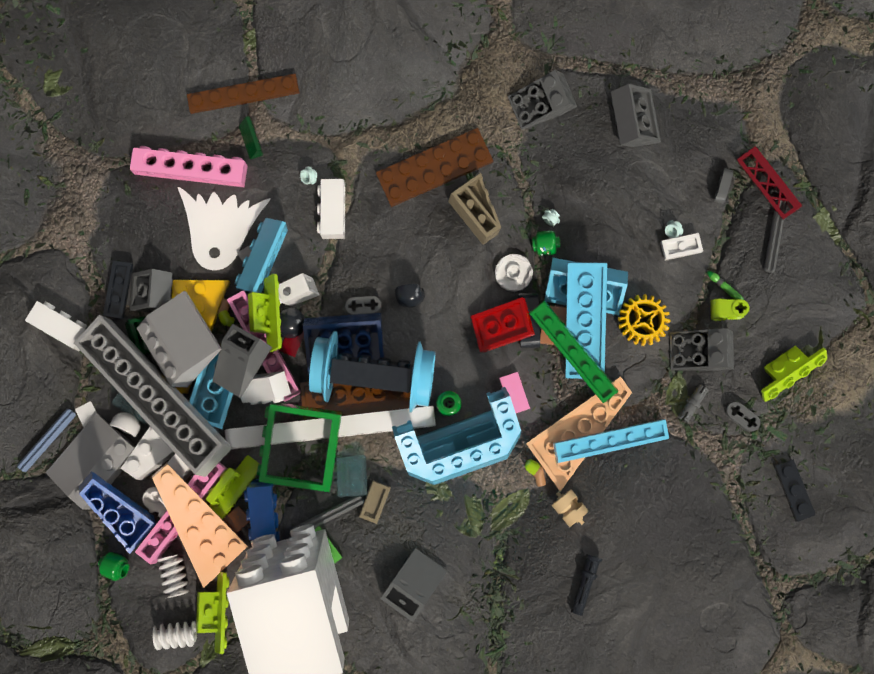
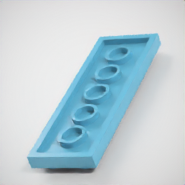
M568 262L566 327L605 373L607 262ZM566 359L565 378L583 379Z

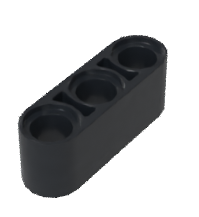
M518 293V299L525 298L529 313L539 305L538 293ZM531 315L530 319L535 335L520 340V348L540 347V326Z

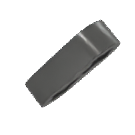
M723 168L714 196V202L724 204L733 176V170Z
M376 296L353 297L347 300L345 308L350 315L379 313L382 304ZM371 301H375L378 306H375V310H372L371 307H365V305H370ZM352 302H356V305H362V307L356 308V311H352V308H349V306H352Z
M733 402L726 406V416L743 430L752 432L760 427L759 417L741 403ZM738 407L737 412L740 413L742 416H739L738 414L732 415V410L730 408ZM744 417L748 420L754 419L753 424L755 426L748 427V422Z

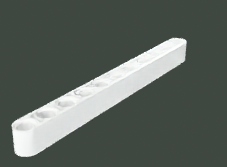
M434 406L414 408L412 413L409 412L408 408L341 416L339 437L393 431L392 426L398 427L406 424L409 420H411L414 429L436 426ZM321 418L274 424L271 445L329 439L332 420ZM267 425L226 429L225 440L232 449L264 445L265 438L262 437L263 427Z

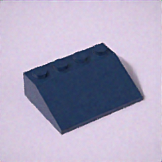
M381 313L305 318L303 332L308 375L310 373L312 351L316 338H329L333 331H336L338 335L337 355L340 353H350L355 358L360 357V355L372 356V360H378L380 357L384 358Z

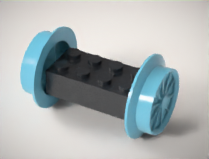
M333 331L329 338H316L310 364L309 390L310 392L322 393L325 402L329 401L333 383L407 393L411 391L409 412L412 413L416 405L429 407L435 351L423 350L421 342L418 341L414 365L410 364L411 361L399 360L396 363L391 362L390 358L380 357L378 360H372V356L360 355L358 358L352 357L350 353H340L337 355L338 335L336 331Z

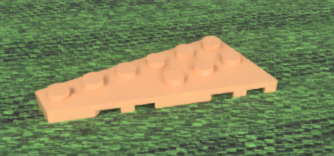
M621 377L612 382L619 390L618 393L605 403H602L595 394L526 443L560 492L584 458L557 463L553 443L604 432L632 393Z
M166 463L152 476V479L204 588L248 546Z

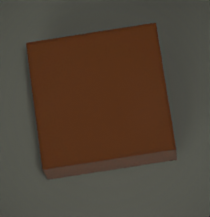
M237 506L224 518L225 522L236 534L250 523V521H247L246 513L240 506Z

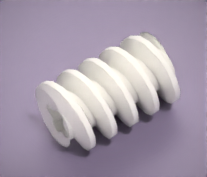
M177 555L157 560V562L164 563L159 567V570L165 571V573L160 575V578H167L162 583V586H168L163 591L165 594H170L167 598L189 592V589H183L188 582L181 581L186 576L185 573H180L185 566L178 565V563L183 561V558H179Z
M192 621L191 627L188 626L187 622H184L183 628L180 627L179 622L176 623L175 629H173L171 623L168 624L167 629H165L163 624H160L159 630H157L155 625L153 627V643L157 650H161L162 647L169 649L170 646L175 649L178 645L184 648L186 644L188 647H192L197 639L195 621Z

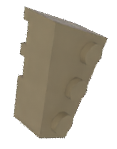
M480 173L451 193L448 202L482 245L498 235L501 225Z

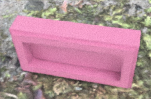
M518 372L499 378L502 387H506L511 397L515 413L530 409Z

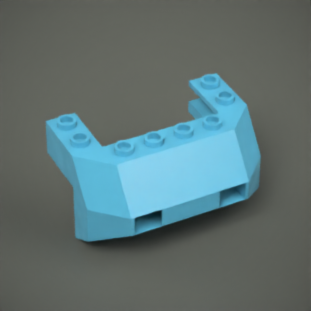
M502 387V390L493 393H486L491 411L416 437L411 420L398 427L392 426L395 440L409 476L436 485L508 459L520 438L521 429L506 387Z

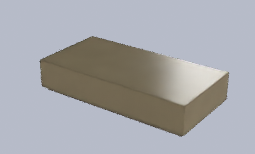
M372 481L359 517L378 524L391 487Z

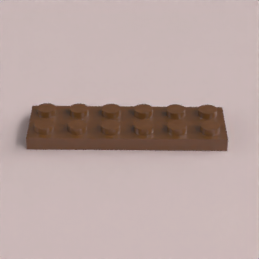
M476 128L376 172V176L390 206L393 207L493 163V159L479 129Z
M309 382L300 383L302 406L340 411L342 416L408 409L410 407L411 391L407 393L333 383L330 399L328 402H325L322 393L310 392ZM303 415L304 420L321 419Z

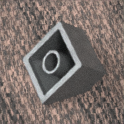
M156 269L132 273L130 311L153 312L171 300L172 273Z

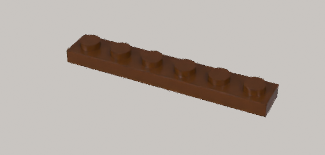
M296 74L190 93L187 94L189 111L191 114L299 94L300 92Z

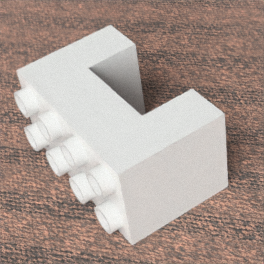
M308 524L292 529L290 531L291 538L276 542L274 534L252 540V548L246 551V555L241 561L238 571L235 572V577L227 591L248 673L342 674L345 658L338 634L348 631L349 617L325 529L315 532L314 525Z

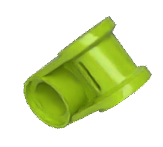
M742 299L711 300V320L742 319L749 312V304ZM737 306H739V309H743L741 313H739V310H735Z

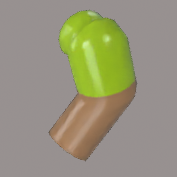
M222 299L218 310V317L221 324L231 327L235 319L230 317L228 313L230 304L227 299Z
M532 459L527 460L525 469L535 477L536 485L538 487L546 485L543 467Z

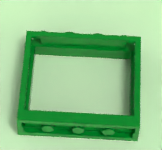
M271 402L270 407L267 406L265 410V418H268L267 426H264L262 431V437L265 438L264 445H261L259 456L262 457V464H258L257 476H260L259 482L330 492L342 412ZM276 411L332 420L323 483L267 475Z

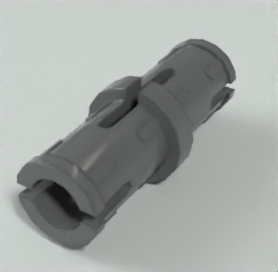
M698 384L692 396L687 398L686 405L678 414V418L682 419L687 413L683 420L686 423H689L696 409L700 408L701 401L709 392L705 387L700 394L699 392L703 388L701 384Z

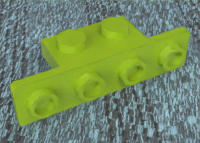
M271 274L264 278V294L255 292L248 294L250 332L266 334L267 344L272 347L270 352L280 349L282 344L277 274Z
M794 346L764 367L765 371L775 381L761 390L762 399L767 402L770 399L776 398L781 391L792 387L797 380L806 377L816 367L822 366L827 360V350L823 347L810 357H807L797 346Z
M249 455L244 458L236 470L230 467L228 470H225L220 475V480L216 486L211 487L208 491V496L205 500L210 503V508L222 520L257 475V468L260 463Z
M220 572L217 575V592L197 593L196 633H215V652L219 654H224V649L227 647L225 628L228 626V618L225 616V611L229 603L228 596H226V588L229 587V577L226 572Z

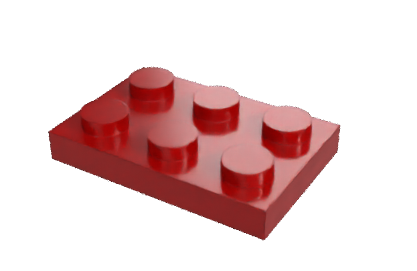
M523 297L471 316L479 350L482 353L535 335L526 300Z

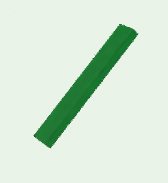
M545 300L529 313L602 403H605L618 393L617 387Z

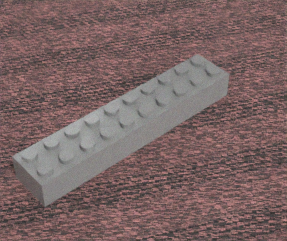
M99 315L74 342L78 349L195 475L206 477L232 449L229 443L175 387L169 385L165 376L111 319Z

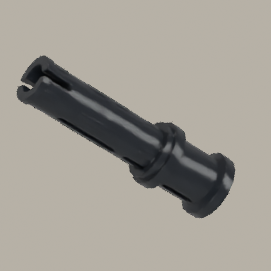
M589 554L585 555L584 568L580 571L582 578L571 610L572 613L583 616L593 580H596L598 577L596 573L599 563L603 560Z

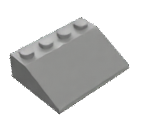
M186 291L181 292L148 314L137 327L138 332L171 387H188L222 349Z
M96 413L47 470L46 474L81 509L90 510L91 507L79 494V485L91 471L111 485L123 471L120 468L136 445L115 427H111L108 421Z

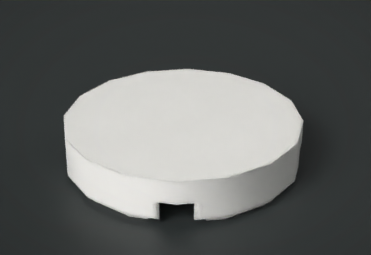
M509 254L501 258L496 265V281L500 287L507 291H521L532 280L533 270L531 264L522 255Z

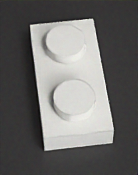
M699 233L660 242L665 260L703 252Z

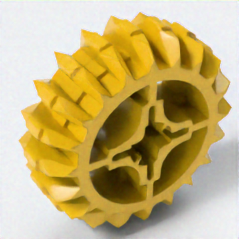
M644 294L641 300L640 296L636 295L635 301L629 298V304L624 303L622 305L625 310L621 309L619 311L623 316L618 317V321L624 323L618 327L619 329L625 328L622 335L624 336L628 333L630 335L627 338L628 341L635 338V345H637L639 340H641V346H645L646 340L649 345L653 344V339L659 342L660 337L666 335L664 331L669 330V327L665 325L670 323V319L665 318L669 315V312H663L666 305L660 307L658 305L661 302L660 299L653 302L654 296L647 300V295ZM638 306H647L653 310L651 312H645L642 308H639ZM633 309L636 321L630 325L629 314ZM657 315L659 324L655 331L652 319ZM641 317H649L647 322L638 324L641 320ZM642 328L649 332V335L639 334L635 330Z

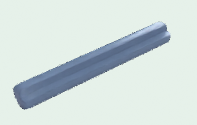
M66 409L17 464V467L21 471L26 472L76 414L71 409Z

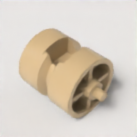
M572 490L565 494L558 492L556 494L558 500L552 504V507L558 514H563L562 519L569 527L576 522H580L582 525L584 523L582 520L583 516L589 510L582 502H577L578 497Z

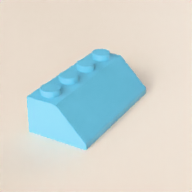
M265 218L264 223L260 222L257 229L259 235L256 240L253 239L250 245V250H252L250 256H246L243 261L242 267H244L242 274H238L235 280L238 291L244 290L247 294L262 292L264 278L269 276L287 234L286 222Z
M552 259L544 299L546 302L567 305V264L573 261ZM607 268L606 313L620 315L619 311L621 310L628 285L627 271Z
M218 353L197 376L189 402L211 426L222 429L233 393L213 382Z

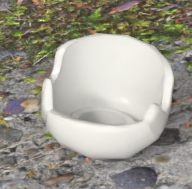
M127 412L116 414L110 423L111 427H117L122 432L131 434L133 437H136L140 431L138 419Z
M151 487L144 492L142 501L149 509V512H158V516L162 517L167 509L157 487Z

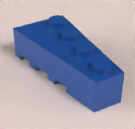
M91 471L79 485L80 496L97 513L102 522L112 531L117 540L123 544L129 554L155 526V518L151 513Z
M256 479L252 480L247 490L244 491L245 501L249 505V509L246 510L247 521H250L251 528L248 530L249 540L274 534L276 542L280 541L279 531L275 529L278 528L279 522L278 514L274 512L277 506V494L273 493V486L276 484L263 483Z

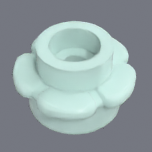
M310 166L305 167L300 172L301 181L304 184H315L317 172Z
M545 210L542 218L548 225L555 226L556 223L560 222V215L555 210Z
M673 220L669 221L665 228L666 235L669 238L681 236L683 234L681 223L678 221L674 222Z

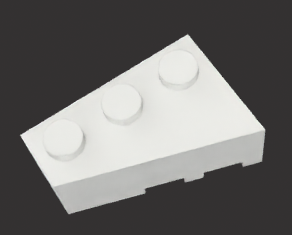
M150 426L120 469L136 480H143L162 466L164 462L172 458L175 452Z

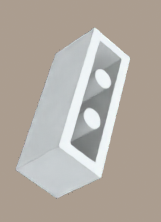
M321 179V185H318L317 189L318 197H321V204L317 205L318 215H321V222H317V232L320 233L322 239H345L344 179Z
M37 301L25 321L69 347L80 351L74 342L86 330L87 325L79 320L73 322L70 320L71 316L62 310L60 313L54 311L55 306L46 301L44 304Z
M285 372L255 374L241 397L242 403L250 402L251 405L260 402L266 404L272 401L273 403L283 401L284 396L291 394Z

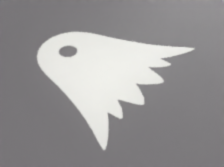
M178 187L187 213L192 251L196 261L202 267L209 270H220L229 266L236 258L237 252H239L252 224L271 198L263 200L248 208L249 200H247L237 208L235 195L230 196L222 205L218 195L213 192L206 204L200 194L197 195V201H195L186 191ZM213 247L220 250V255L217 258H212L209 255V251Z

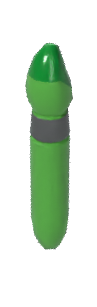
M707 271L711 281L716 282L733 299L744 300L718 274Z

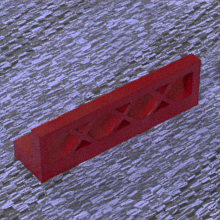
M756 146L736 160L782 220L802 207L798 199ZM750 156L755 163V168L747 167L743 160ZM757 171H761L767 178V183L759 182L756 179ZM768 186L775 188L779 194L778 197H770ZM780 201H786L791 210L784 214L779 208Z

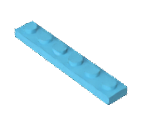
M661 419L555 442L553 447L556 462L561 463L669 439L666 420Z

